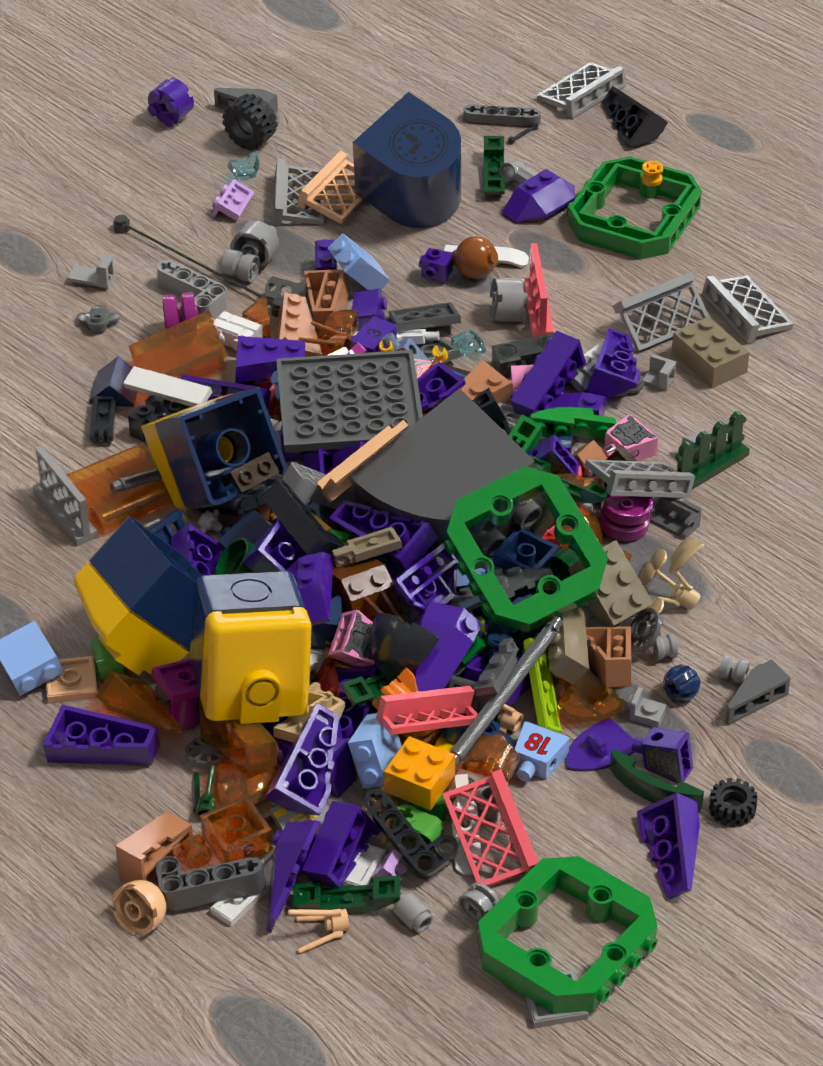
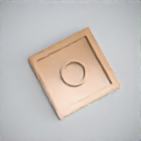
M94 655L59 659L64 673L46 682L48 703L97 698Z

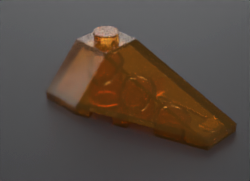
M110 671L96 694V697L103 703L102 708L114 714L117 712L179 734L183 730L175 717L166 712L168 709L166 704L159 702L161 698L159 694L143 680Z

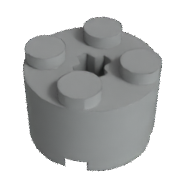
M250 220L234 236L230 243V249L241 251L243 255L249 253L258 256L260 259L259 269L269 263L279 249L277 230L272 225Z
M495 278L492 280L490 287V298H492L490 316L492 321L524 322L525 311L523 308L528 305V293H524L525 279Z

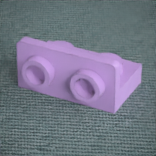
M233 179L229 186L225 184L219 195L222 198L217 196L212 204V207L215 209L211 215L215 217L218 211H221L237 221L253 196L254 191Z

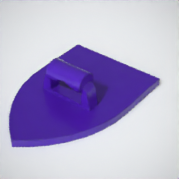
M606 717L582 732L573 741L567 755V770L597 771L610 767V757L613 749L628 756L635 753L631 749L634 739L610 717Z

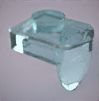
M255 151L247 159L229 160L227 167L236 179L255 178L259 170V154Z
M472 329L451 338V344L460 349V357L473 351L479 354L486 352L483 340Z

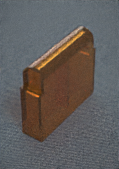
M210 310L129 345L135 367L181 379L182 374L201 377L227 366L224 357L228 356Z
M143 443L66 475L85 497L88 519L101 534L119 527L128 516L136 520L173 504L163 479L128 489L125 492L118 491L113 493L110 489V483L117 481L119 478H126L158 469L150 451Z

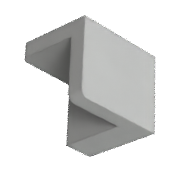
M652 354L649 371L643 378L644 385L667 391L675 379L676 361Z

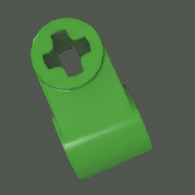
M407 804L397 807L427 845L443 833L445 825L438 817L429 815ZM394 818L396 822L393 825V829L400 825L396 818ZM404 839L416 845V842L413 839Z

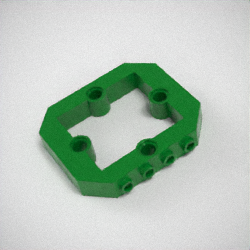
M631 156L602 162L598 169L594 170L590 180L585 182L584 188L578 191L575 200L569 203L567 207V215H569L568 224L578 241L641 260L669 254L700 209L702 190L690 173L663 166V172L661 173L662 183L658 186H647L642 182V166L647 161ZM617 183L639 189V194L644 198H655L661 195L676 200L675 203H668L662 207L661 223L655 232L628 225L627 219L621 215H612L609 218L594 215V213L605 206V198Z
M527 466L456 500L444 542L450 555L454 554L457 559L456 565L461 575L467 576L472 594L474 596L478 595L482 603L480 605L485 616H490L496 624L527 633L550 622L553 617H559L597 598L608 560L606 552L560 477ZM540 494L556 520L554 528L555 538L562 544H570L585 569L562 581L553 575L544 576L538 582L535 595L512 605L494 574L493 561L483 556L468 529L487 519L493 524L503 525L510 520L513 506ZM496 506H502L506 509V511L498 512L494 508ZM569 525L573 530L565 531L562 529V526ZM478 568H483L487 571V573L485 575H479L475 572V570ZM551 588L555 591V593L549 595L546 594L543 591V589Z
M580 856L544 858L478 921L477 944L482 970L553 1014L593 1011L600 1002L603 1004L607 1001L611 991L616 986L622 985L631 969L635 970L638 968L642 958L647 953L653 952L658 943V939H656L658 926L651 898ZM557 887L586 903V913L592 920L603 922L611 918L627 928L615 942H610L603 946L601 957L577 982L551 966L552 957L547 950L532 948L525 951L506 939L518 926L529 927L536 923L539 905Z

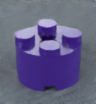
M176 78L166 79L149 93V106L147 110L150 115L156 116L165 125L171 127L193 109L194 99L193 96H189L187 92L189 89L183 82Z

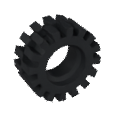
M727 778V783L724 780H720L719 785L715 784L713 789H711L709 803L711 816H714V820L717 822L722 820L721 825L726 826L727 822L730 823V827H735V823H738L739 827L744 826V821L747 824L750 823L751 818L754 819L757 808L758 795L755 792V788L753 786L749 787L747 781L741 784V779L736 778V782H732V778ZM734 799L740 801L743 804L738 806H732L725 803L724 801Z

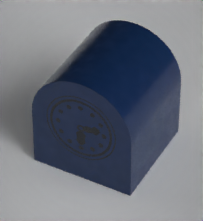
M408 92L352 142L355 194L401 225L412 228H428L448 220L460 205L461 136L451 120Z

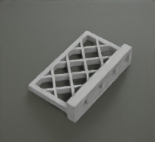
M590 62L537 94V100L566 110L567 117L574 118L602 101L612 86L619 90L626 86L625 68L618 66L612 70Z
M277 158L272 225L281 226L282 220L323 225L324 214L307 206L308 209L302 210L297 206L299 194L306 186L300 181L305 180L309 183L312 180L310 176H316L321 170L285 165L286 159ZM289 173L297 174L298 176L294 178ZM295 185L297 189L293 190L289 186ZM294 197L297 201L293 203L289 199ZM315 200L319 204H324V200ZM293 210L297 214H289L287 212ZM314 213L318 217H312L309 214Z
M693 271L623 299L612 306L615 314H620L636 352L672 338L673 332L670 333V330L675 332L680 329L672 325L675 316L685 320L683 327L688 326V323L697 322L690 318L693 309L700 312L702 319L709 317L693 282L696 280ZM689 288L692 295L691 302L681 298L683 290ZM666 297L676 300L673 309L663 305ZM679 303L689 307L687 315L677 312ZM649 304L658 308L655 317L645 313ZM662 310L671 314L669 323L659 319ZM634 312L640 315L638 323L631 322L627 313ZM644 317L653 321L651 330L641 327ZM657 323L667 328L664 336L654 333ZM639 331L649 335L647 343L641 345L637 337Z
M714 275L706 277L702 295L747 344L754 343L756 336L793 328V322L748 275L717 280ZM744 283H745L748 287H745V286H742V285H738V284H744ZM734 291L742 292V293H745L746 295L739 294V293H736V292H734ZM749 295L758 297L759 299L749 297ZM746 303L758 306V308L747 305ZM760 315V316H763V317H766V318H770V319L767 320V319L760 318V317H757V316Z
M43 446L35 448L40 483L33 485L34 493L77 546L98 538V530L88 519L85 497Z
M586 460L585 462L586 468L608 484L606 492L610 496L690 498L695 479L692 473L677 472L665 462Z

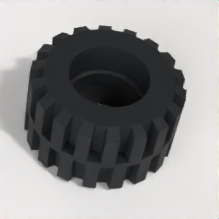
M248 93L243 96L241 95L225 109V113L222 115L224 119L222 123L225 126L224 130L229 134L228 137L233 139L234 143L239 144L242 148L245 149L247 147L248 150L258 149L277 130L278 122L275 121L277 117L273 113V108H270L269 103L263 101L260 96L256 97L255 94L249 95Z

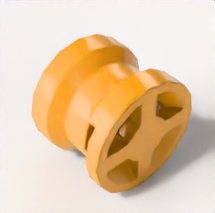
M658 161L645 162L642 166L643 184L647 186L660 185L662 183L661 173L663 172V165Z

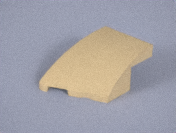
M314 682L309 685L307 712L299 716H288L286 720L274 727V737L294 743L316 703L339 715L340 720L345 708V702L335 697L330 691H322L320 684Z

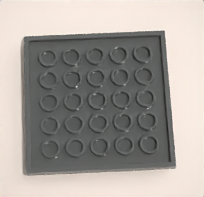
M413 350L276 359L285 453L316 451L317 449H343L358 442L367 443L387 426L393 429L404 420L408 424L403 431L405 432L423 417Z

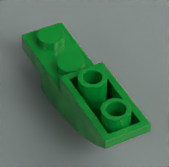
M581 407L551 408L530 415L531 420L542 425V437L546 438L552 435H556V437L573 435L605 440L607 430L617 424L615 418L594 415L593 409Z

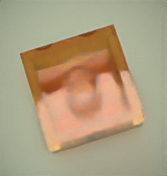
M247 795L200 815L202 837L221 864L249 857L257 858L273 849L272 829Z

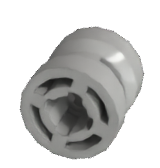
M725 654L719 668L718 677L725 680L730 678L735 683L742 685L748 675L750 661L744 659L740 661L735 660L733 656Z

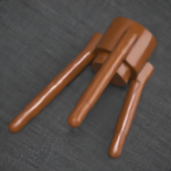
M311 321V325L335 336L330 337L329 340L303 337L298 339L306 343L328 345L329 349L333 352L343 347L350 351L349 342L351 339L347 336V333L339 332L314 321ZM333 352L322 354V356L329 355Z

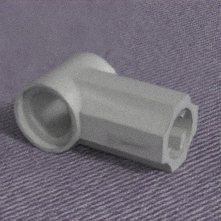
M520 160L506 162L500 167L501 177H505L506 181H513L518 185L536 175V173L526 168L525 164Z

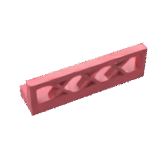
M470 686L381 696L376 718L390 735L471 725L478 715L471 707L475 691Z

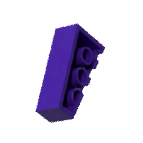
M556 331L553 337L547 340L545 349L541 355L536 357L533 367L524 375L521 385L511 395L510 401L515 413L523 414L530 418L531 414L551 407L554 401L553 397L562 394L565 383L568 380L571 382L576 377L575 371L586 366V360L579 339Z

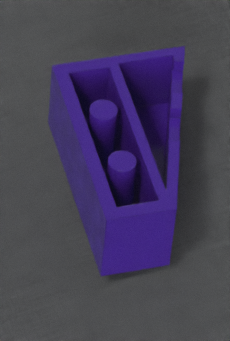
M238 336L235 383L242 384V382L253 380L255 383H261L262 379L271 378L272 374L277 371L276 359L305 357V341Z
M332 801L320 830L314 839L309 855L304 862L302 872L313 882H320L322 885L340 888L357 865L354 860L360 852L366 853L369 849L367 843L373 835L378 836L381 830L358 805Z

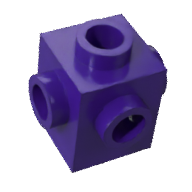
M428 248L425 255H422L419 260L421 277L445 283L453 271V253Z

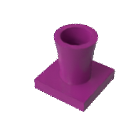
M190 658L152 667V677L170 699L166 714L167 720L179 727H190L198 724L201 720L200 695L190 664Z

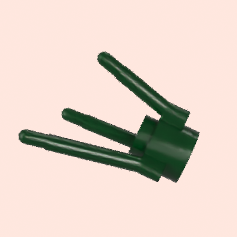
M213 764L210 766L205 793L201 797L199 773H194L195 805L193 812L198 818L207 821L215 819L216 815H222L223 807L237 785V782L233 781L219 803L217 797L211 793L215 765Z

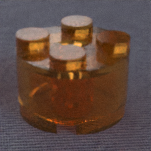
M495 733L492 736H479L465 756L461 769L488 777L492 776L491 772L502 769L505 780L509 785L521 756L506 742V738L501 734Z

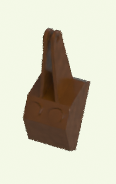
M372 557L367 560L349 563L346 566H333L331 595L333 598L337 595L341 598L342 613L359 610L372 622L377 613H386L398 616L403 621L399 615L396 593L389 584L392 582V579L383 563Z

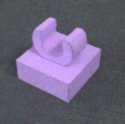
M395 849L382 858L371 878L397 876L395 872L399 875L404 874L407 868L403 864L398 863L402 854Z

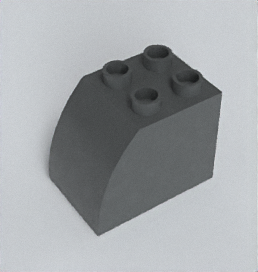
M459 388L351 473L349 477L358 504L370 506L373 510L389 511L392 515L400 517L403 515L408 516L415 521L421 522L423 520L430 522L438 536L426 552L430 553L445 542L456 500L524 466L536 469L535 461ZM540 494L513 506L510 520L503 525L493 524L487 519L468 529L483 556L492 558L493 553L506 540L505 537L518 527L528 529L539 520L543 512L539 506L542 503ZM496 506L494 508L498 512L506 511V509L502 506Z

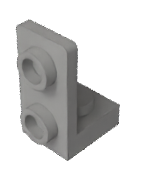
M105 254L101 262L97 263L96 269L75 265L68 276V281L108 288L115 277L113 255Z

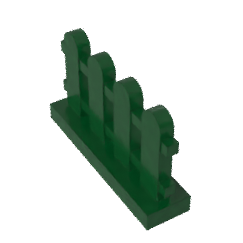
M739 411L732 413L728 424L718 421L713 426L711 434L701 431L693 445L688 441H684L680 445L678 453L675 455V460L678 461L677 472H688L695 476L692 490L749 456L750 448L741 442L745 438L742 432L743 424L747 418Z

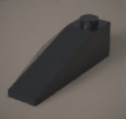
M614 86L611 87L602 101L608 116L613 121L614 128L618 131L619 138L631 147L656 140L668 124L666 120Z

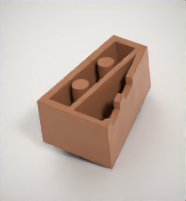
M344 270L304 271L315 322L339 331L350 292L347 274ZM317 328V331H318V332L324 331V330H321V329Z
M631 626L586 627L588 662L604 685L615 689L631 687Z

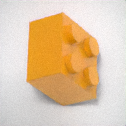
M409 736L384 770V792L431 810L455 776V754Z

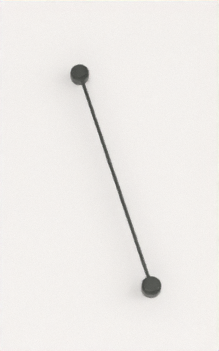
M117 215L113 220V227L116 233H127L131 229L132 231L150 239L151 241L169 249L170 251L188 259L189 261L207 269L208 271L226 279L227 281L271 303V313L273 316L278 317L279 309L283 298L278 297L272 301L266 298L265 296L247 288L246 286L226 277L225 275L207 267L206 265L188 257L187 255L169 247L168 245L152 238L151 236L131 227L130 220L127 218L126 215Z

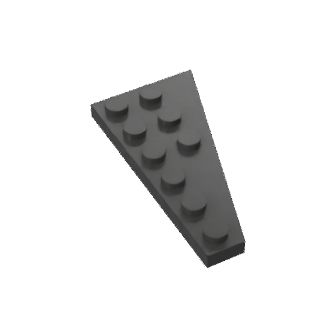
M520 566L510 569L494 567V574L508 598L515 596V591L535 587V581L540 580L542 577L553 575L551 569H522ZM465 586L446 605L464 608L473 615L472 610L480 607L482 602L478 595L474 596L469 586ZM422 615L416 617L413 623L419 624Z

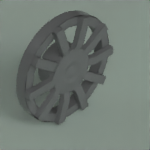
M647 608L634 618L630 625L631 647L633 651L645 653L647 649L654 646L655 640L661 635L660 629L663 624L661 613L652 608Z
M207 734L206 737H195L193 741L186 744L185 748L186 760L197 767L210 768L212 764L217 767L228 762L233 756L232 742L224 739V736L221 735L216 737ZM219 752H223V753H227V754H226L225 756H223V755H221Z

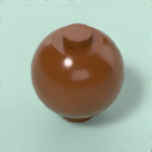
M480 236L466 238L452 252L453 266L457 267L464 276L471 279H481L488 276L494 270L498 261V253L494 245L486 238Z

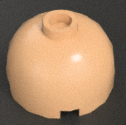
M135 880L126 883L115 891L112 898V904L115 903L117 909L113 912L116 920L123 929L133 935L136 932L141 934V936L150 933L162 923L166 914L164 895L156 885L146 880Z

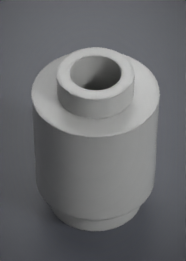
M413 893L402 894L401 899L394 903V914L412 931L416 930L418 933H421L431 925L433 917L430 915L431 911Z

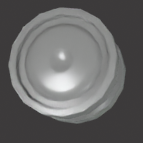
M476 882L469 887L467 892H464L459 897L458 905L463 914L470 921L478 925V921L500 900L488 886Z

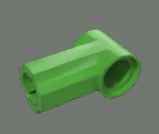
M97 635L91 641V648L100 681L125 676L124 665L114 659L98 639L99 635Z

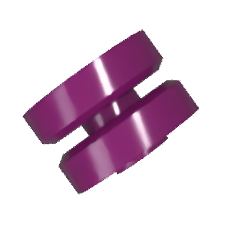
M193 292L181 294V307H177L174 294L162 295L167 343L179 342L181 338L180 328H183L184 337L187 341L198 340L199 319Z
M641 496L609 497L601 502L598 526L608 537L616 540L634 541L642 538L649 529L653 498Z

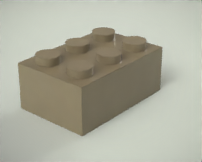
M710 317L703 318L673 332L672 353L711 388L747 373L749 351Z
M616 540L602 547L608 556L597 598L587 602L601 627H615L654 604ZM578 560L567 570L572 576L585 568L581 561Z

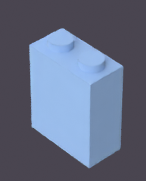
M342 233L328 247L345 273L366 289L380 288L381 290L390 281L373 256Z
M35 621L0 639V663L20 696L64 673L57 656Z
M377 713L367 714L348 742L363 789L384 786V770L402 747L398 734L390 735L376 718Z

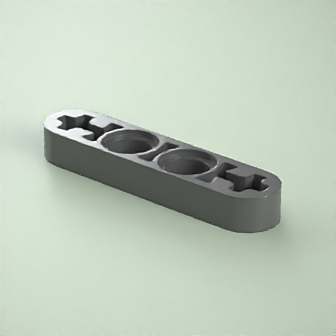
M472 104L463 108V119L472 123L531 126L540 124L541 112L535 108Z

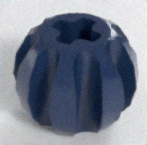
M680 664L671 667L664 675L663 688L668 697L677 702H684L695 697L699 692L701 681L695 669L690 668L688 665Z

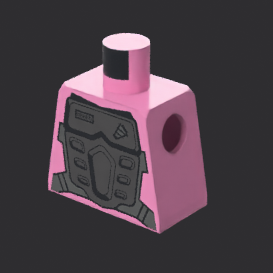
M629 414L607 430L605 433V447L601 449L608 458L622 444L637 461H641L657 455L658 437Z
M359 610L342 613L328 656L356 667L374 665L375 662L370 646L373 622Z

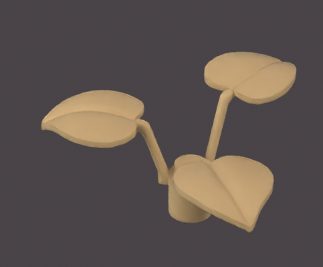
M688 537L679 544L671 557L672 563L669 566V572L675 574L682 584L674 583L659 571L667 560L666 551L660 548L654 552L651 560L643 567L639 579L645 585L657 574L673 587L671 590L673 599L659 596L655 601L651 599L654 604L648 608L661 613L664 602L674 604L677 607L681 604L689 610L697 605L700 594L692 589L693 587L686 582L678 570L701 547L705 546L702 542Z

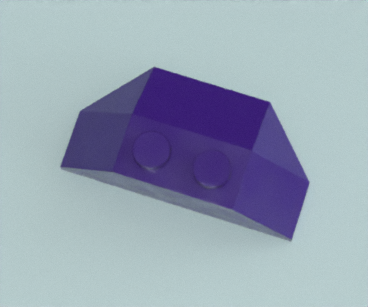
M545 169L516 187L505 205L502 215L516 224L523 221L547 218L575 200V185Z
M442 543L389 584L404 604L423 614L427 603L430 601L446 604L456 596L458 569L456 562L458 561L454 554L450 555L444 543Z
M319 552L298 558L286 571L291 572L295 577L311 626L330 622L333 556L325 552Z

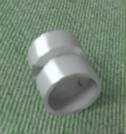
M228 249L222 259L221 273L227 277H238L239 280L253 282L259 271L260 259L253 254L247 253L243 255L241 251Z

